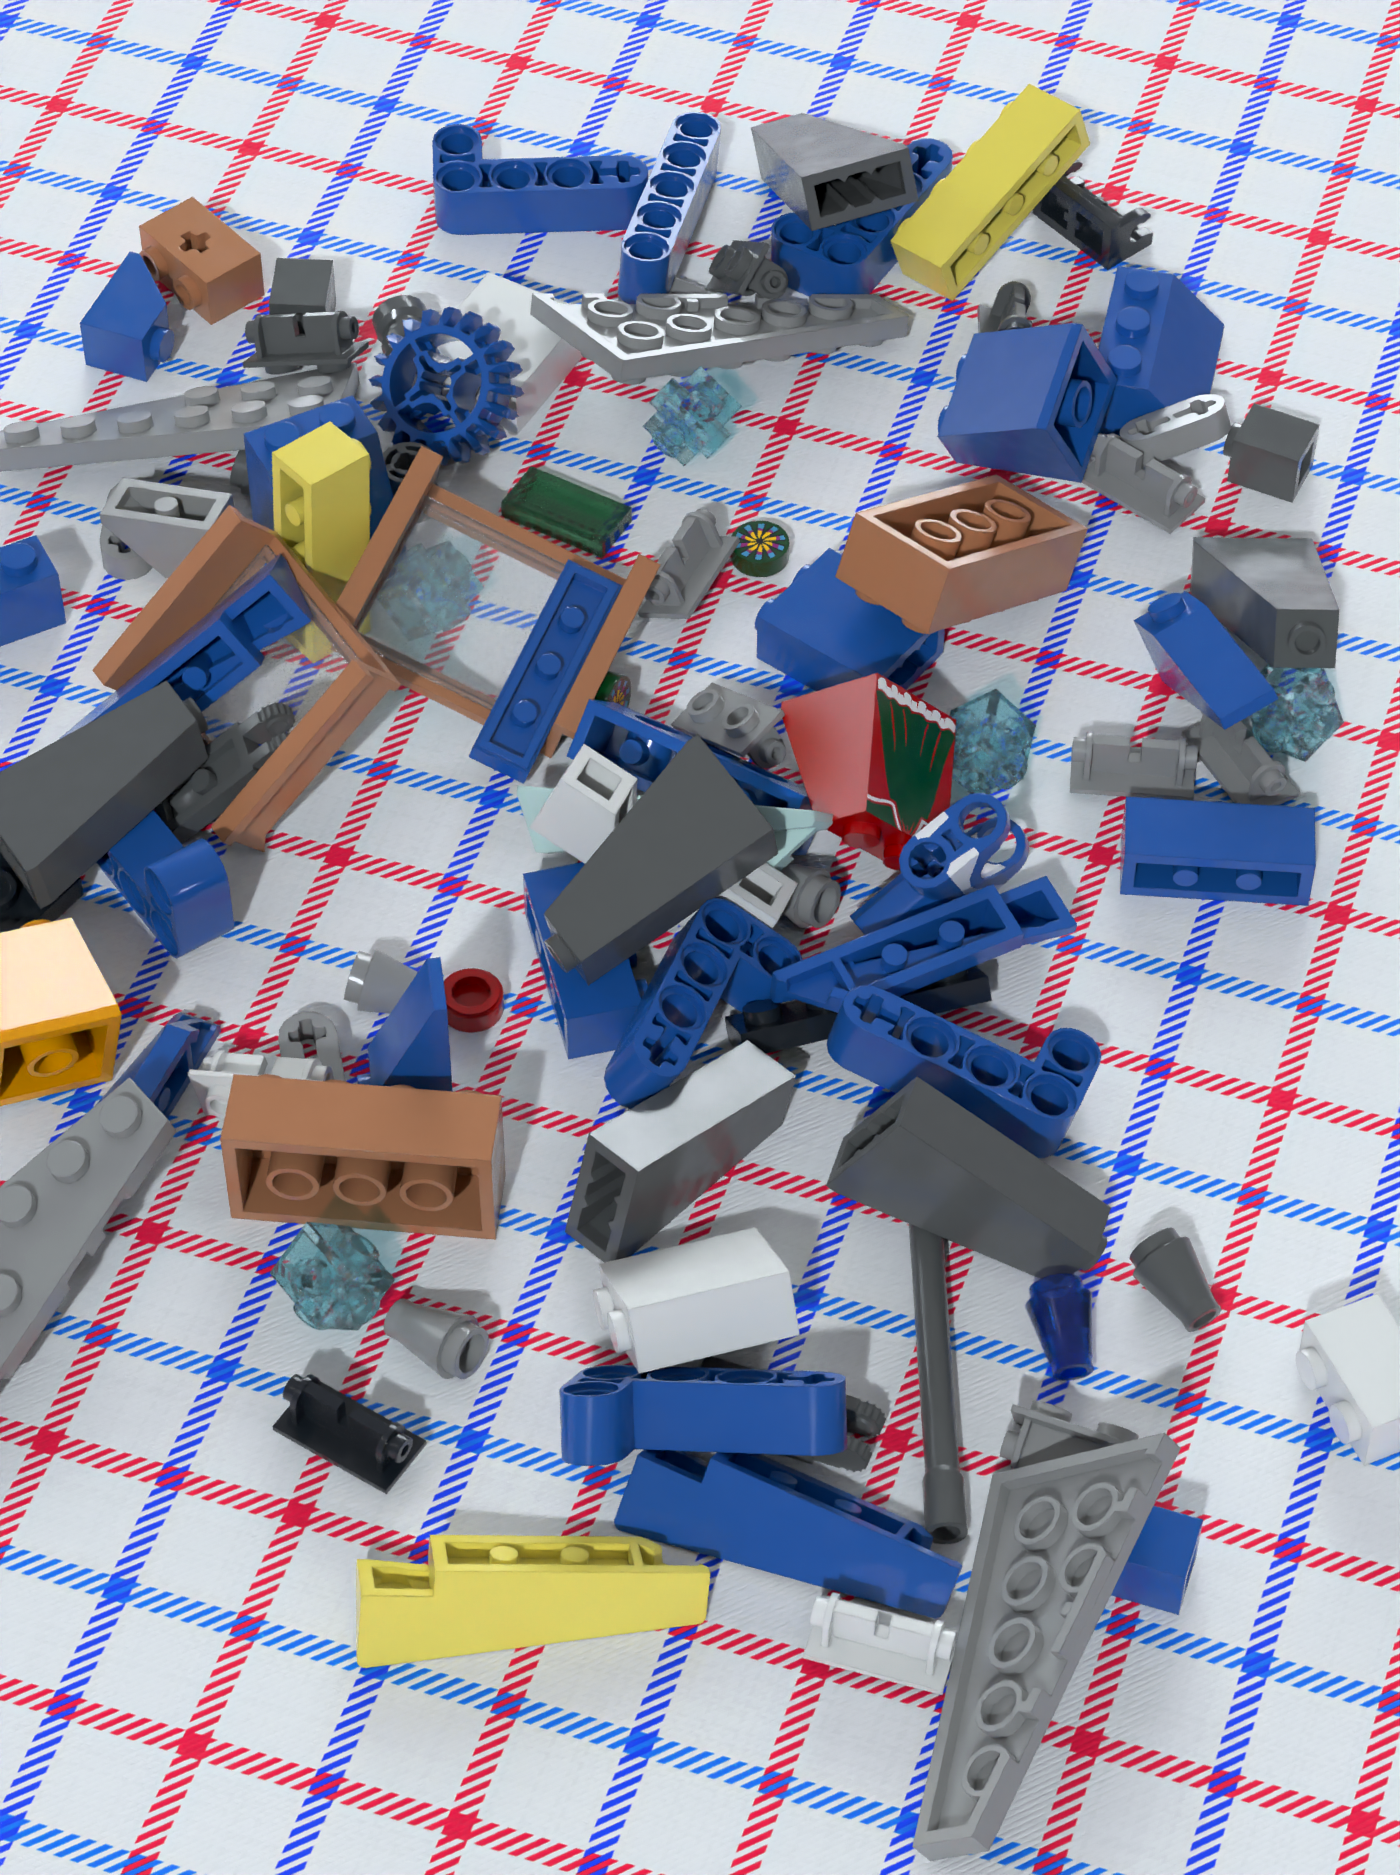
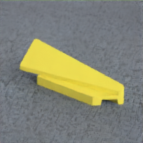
M430 1535L429 1565L370 1559H357L356 1657L358 1665L362 1668L701 1624L706 1619L711 1574L709 1567L703 1564L698 1566L667 1565L662 1560L661 1545L644 1537Z

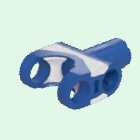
M985 793L969 794L942 812L902 848L899 858L901 873L854 911L850 917L862 933L867 935L994 884L998 891L1027 861L1029 853L1028 839L1022 828L1010 820L1006 808L998 799ZM979 807H988L996 812L997 818H991L982 824L979 823L968 832H964V821L970 811ZM1009 832L1012 833L1016 838L1014 854L1004 862L994 863L988 861L1001 848L1000 846L1008 837Z

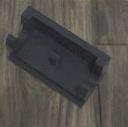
M1076 160L1036 205L1032 213L1105 269L1109 270L1152 244L1153 232L1146 227L1141 229L1137 227V225L1146 222L1151 217V214L1143 208H1136L1122 216L1110 207L1106 201L1084 187L1085 181L1076 176L1068 179L1067 176L1070 173L1076 172L1083 165L1079 160Z

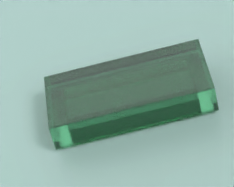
M532 466L501 502L502 517L600 558L604 557L632 522V507Z

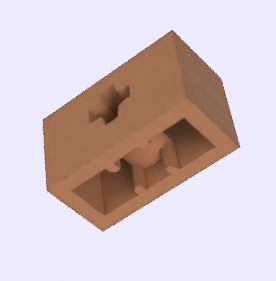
M193 196L139 225L142 251L139 254L154 281L163 283L176 295L184 308L187 310L193 309L210 325L265 295L261 253Z

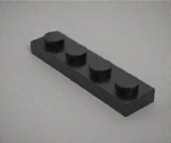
M977 966L900 996V998L933 1014L992 1001L989 978ZM765 999L746 1004L742 1008L743 1013L726 1016L725 1023L728 1041L734 1048L748 1040L767 1054L827 1040L838 1013L798 1000L786 1003H773L771 999Z

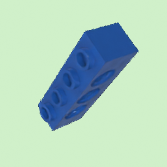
M589 699L566 757L573 760L583 744L636 777L638 779L637 789L646 792L687 741L693 737L619 703ZM705 743L754 805L812 810L804 786ZM815 833L791 855H806Z

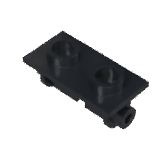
M295 1374L289 1379L283 1390V1398L290 1402V1406L272 1426L275 1432L385 1494L390 1491L426 1446V1440L405 1429L404 1425L392 1422L324 1384L313 1374H309L306 1377Z

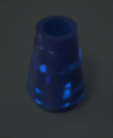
M1055 1274L1035 1281L1029 1287L1030 1299L1026 1302L1025 1309L1047 1361L1052 1368L1053 1377L1059 1381H1071L1090 1375L1094 1370L1092 1363L1091 1291L1084 1288L1081 1277L1074 1274Z

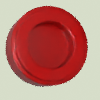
M468 968L456 971L444 980L448 1025L458 1031L474 1033L487 1030L500 1020L504 1011L503 987L498 978L492 973L482 969Z

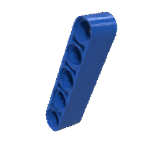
M686 112L678 115L671 124L621 244L618 295L627 304H636L637 296L640 294H669L717 175L721 124L712 115L703 112Z

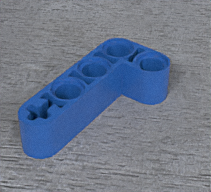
M464 124L447 125L439 129L434 134L432 140L435 220L437 226L449 234L479 235L627 230L648 181V168L641 159L633 156L483 159L480 133L475 128Z
M932 138L918 139L907 145L919 201L814 231L795 213H788L778 217L771 226V261L786 272L788 277L787 288L809 297L812 294H870L898 262L890 242L895 236L898 227L918 210L930 196L934 186L941 179L946 178L952 171L953 155L950 147L944 142Z
M154 810L96 862L167 952L176 959L234 929L229 880L224 865L214 848L202 838L184 847Z
M720 898L707 900L671 941L606 1067L604 1081L611 1097L621 1106L631 1109L669 1087L686 1068L719 999H722L742 1013L743 1006L748 1003L771 999L772 973L803 960L797 947L736 904Z
M858 986L851 989L845 995L826 1044L829 1055L841 1067L894 1093H898L913 1079L919 1077L1037 1158H1047L1054 1155L1059 1149L1101 1061L1099 1046L1092 1037L1080 1030L1060 1028L1052 1031L1046 1038L1035 1062H1032L890 992L874 986Z
M603 1365L580 1371L559 1390L562 1460L572 1465L599 1466L616 1463L625 1459L634 1449L799 1456L831 1455L847 1449L846 1377L833 1372L665 1367L639 1374L634 1365Z

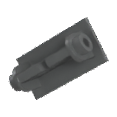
M733 240L730 246L724 245L714 257L709 268V274L713 277L706 289L712 292L751 296L757 293L767 299H776L785 293L788 287V277L780 266L765 258L771 245L764 242Z
M1008 282L999 289L992 308L979 304L977 309L978 333L1032 327V321L1026 318L1031 302L1029 289L1020 282Z
M345 311L304 314L302 318L305 334L299 333L296 313L259 314L255 317V320L248 321L245 326L246 339L250 344L255 343L256 353L243 362V368L265 367L267 374L275 375L295 371L299 366L317 365L319 372H337L349 368L351 361L369 347V342H353V339H356L359 333L358 321L355 316H348Z

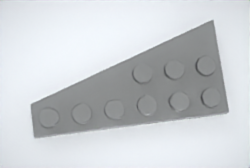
M532 293L530 315L580 351L584 358L592 360L608 372L612 379L619 383L630 385L641 384L645 382L646 378L671 375L686 377L694 374L695 370L712 367L736 369L741 367L744 362L764 359L780 362L788 360L790 355L807 352L831 354L838 347L851 345L875 347L881 345L883 340L906 337L909 320L907 314L877 294H812L809 297L808 305H801L797 302L781 300L780 298L767 299L759 294L755 296V304H728L729 298L726 294H640L637 296L636 304H627L619 300L607 299L603 293H583L581 304H558L554 301L552 293Z
M352 362L349 368L337 372L324 373L316 369L223 388L201 386L190 389L181 396L42 423L35 421L15 422L7 425L0 431V472L245 450L243 433L351 395L355 396L360 384L357 363Z
M130 1077L0 1186V1382L2 1379L12 1378L70 1291L71 1287L67 1282L84 1256L87 1254L93 1257L105 1239L106 1235L102 1231L121 1201L134 1196L176 1133V1129Z
M1166 1433L992 1475L912 1846L929 1861L990 1850L1181 1449Z

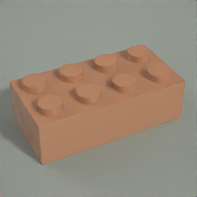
M993 475L856 512L835 577L854 588L856 595L863 601L874 605H881L901 617L902 623L907 628L918 633L932 634L945 628L967 623L997 612H1003L1006 609L1038 601L1039 599L1066 591L1088 528L1002 477Z
M273 1074L259 1076L233 1075L220 1138L231 1218L496 1240L506 1176L501 1095L482 1094L473 1090L452 1092L416 1089L408 1085L389 1087L351 1084L336 1079L326 1081L289 1079Z

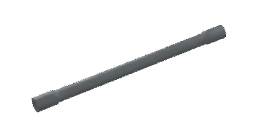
M909 1224L925 1475L922 1480L925 1529L934 1537V1543L953 1544L963 1540L968 1534L964 1478L960 1473L944 1243L942 1237Z

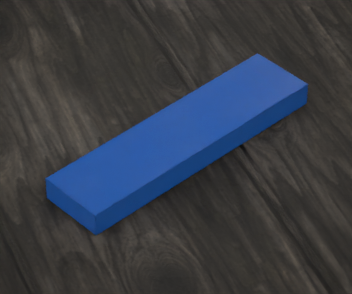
M568 559L472 747L469 758L523 784L525 783L620 593L622 585Z

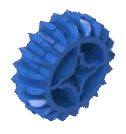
M453 307L444 308L442 315L432 309L422 311L421 323L412 318L402 320L405 337L394 333L386 336L388 344L393 349L390 355L379 353L374 356L379 365L385 366L383 375H376L368 379L372 386L382 388V394L373 399L370 404L376 410L387 411L377 425L383 431L394 432L391 441L393 445L403 442H415L431 448L433 452L443 456L441 466L449 464L451 457L457 463L465 464L470 462L471 450L480 455L490 453L487 436L498 440L506 438V432L500 425L503 418L514 420L519 417L515 409L508 407L510 397L518 398L525 394L521 387L511 385L510 379L523 371L520 364L507 361L515 350L512 343L505 340L498 341L501 334L500 328L491 323L483 325L481 315L471 311L462 315L461 310ZM462 341L473 354L466 359L458 357L451 361L449 357L441 355L437 347L448 342ZM417 371V380L415 382V385L413 386L414 377ZM447 376L451 378V385H443ZM481 385L480 394L477 403H475V394L478 390V387ZM442 388L450 389L446 397L442 395ZM442 412L444 417L453 420L456 427L434 433L424 425L420 418L427 413L436 415Z

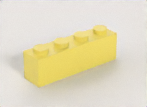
M1028 84L1015 100L1009 102L1003 108L999 118L987 132L970 145L964 158L949 175L941 179L934 186L930 196L918 210L898 227L895 236L890 242L902 274L953 301L1090 145L1080 109Z
M329 421L272 452L274 531L280 535L336 604L370 542L371 460L369 453L360 441L350 438ZM370 611L358 631L362 635L370 632ZM313 619L302 628L284 637L314 664L335 652L331 650L333 644Z

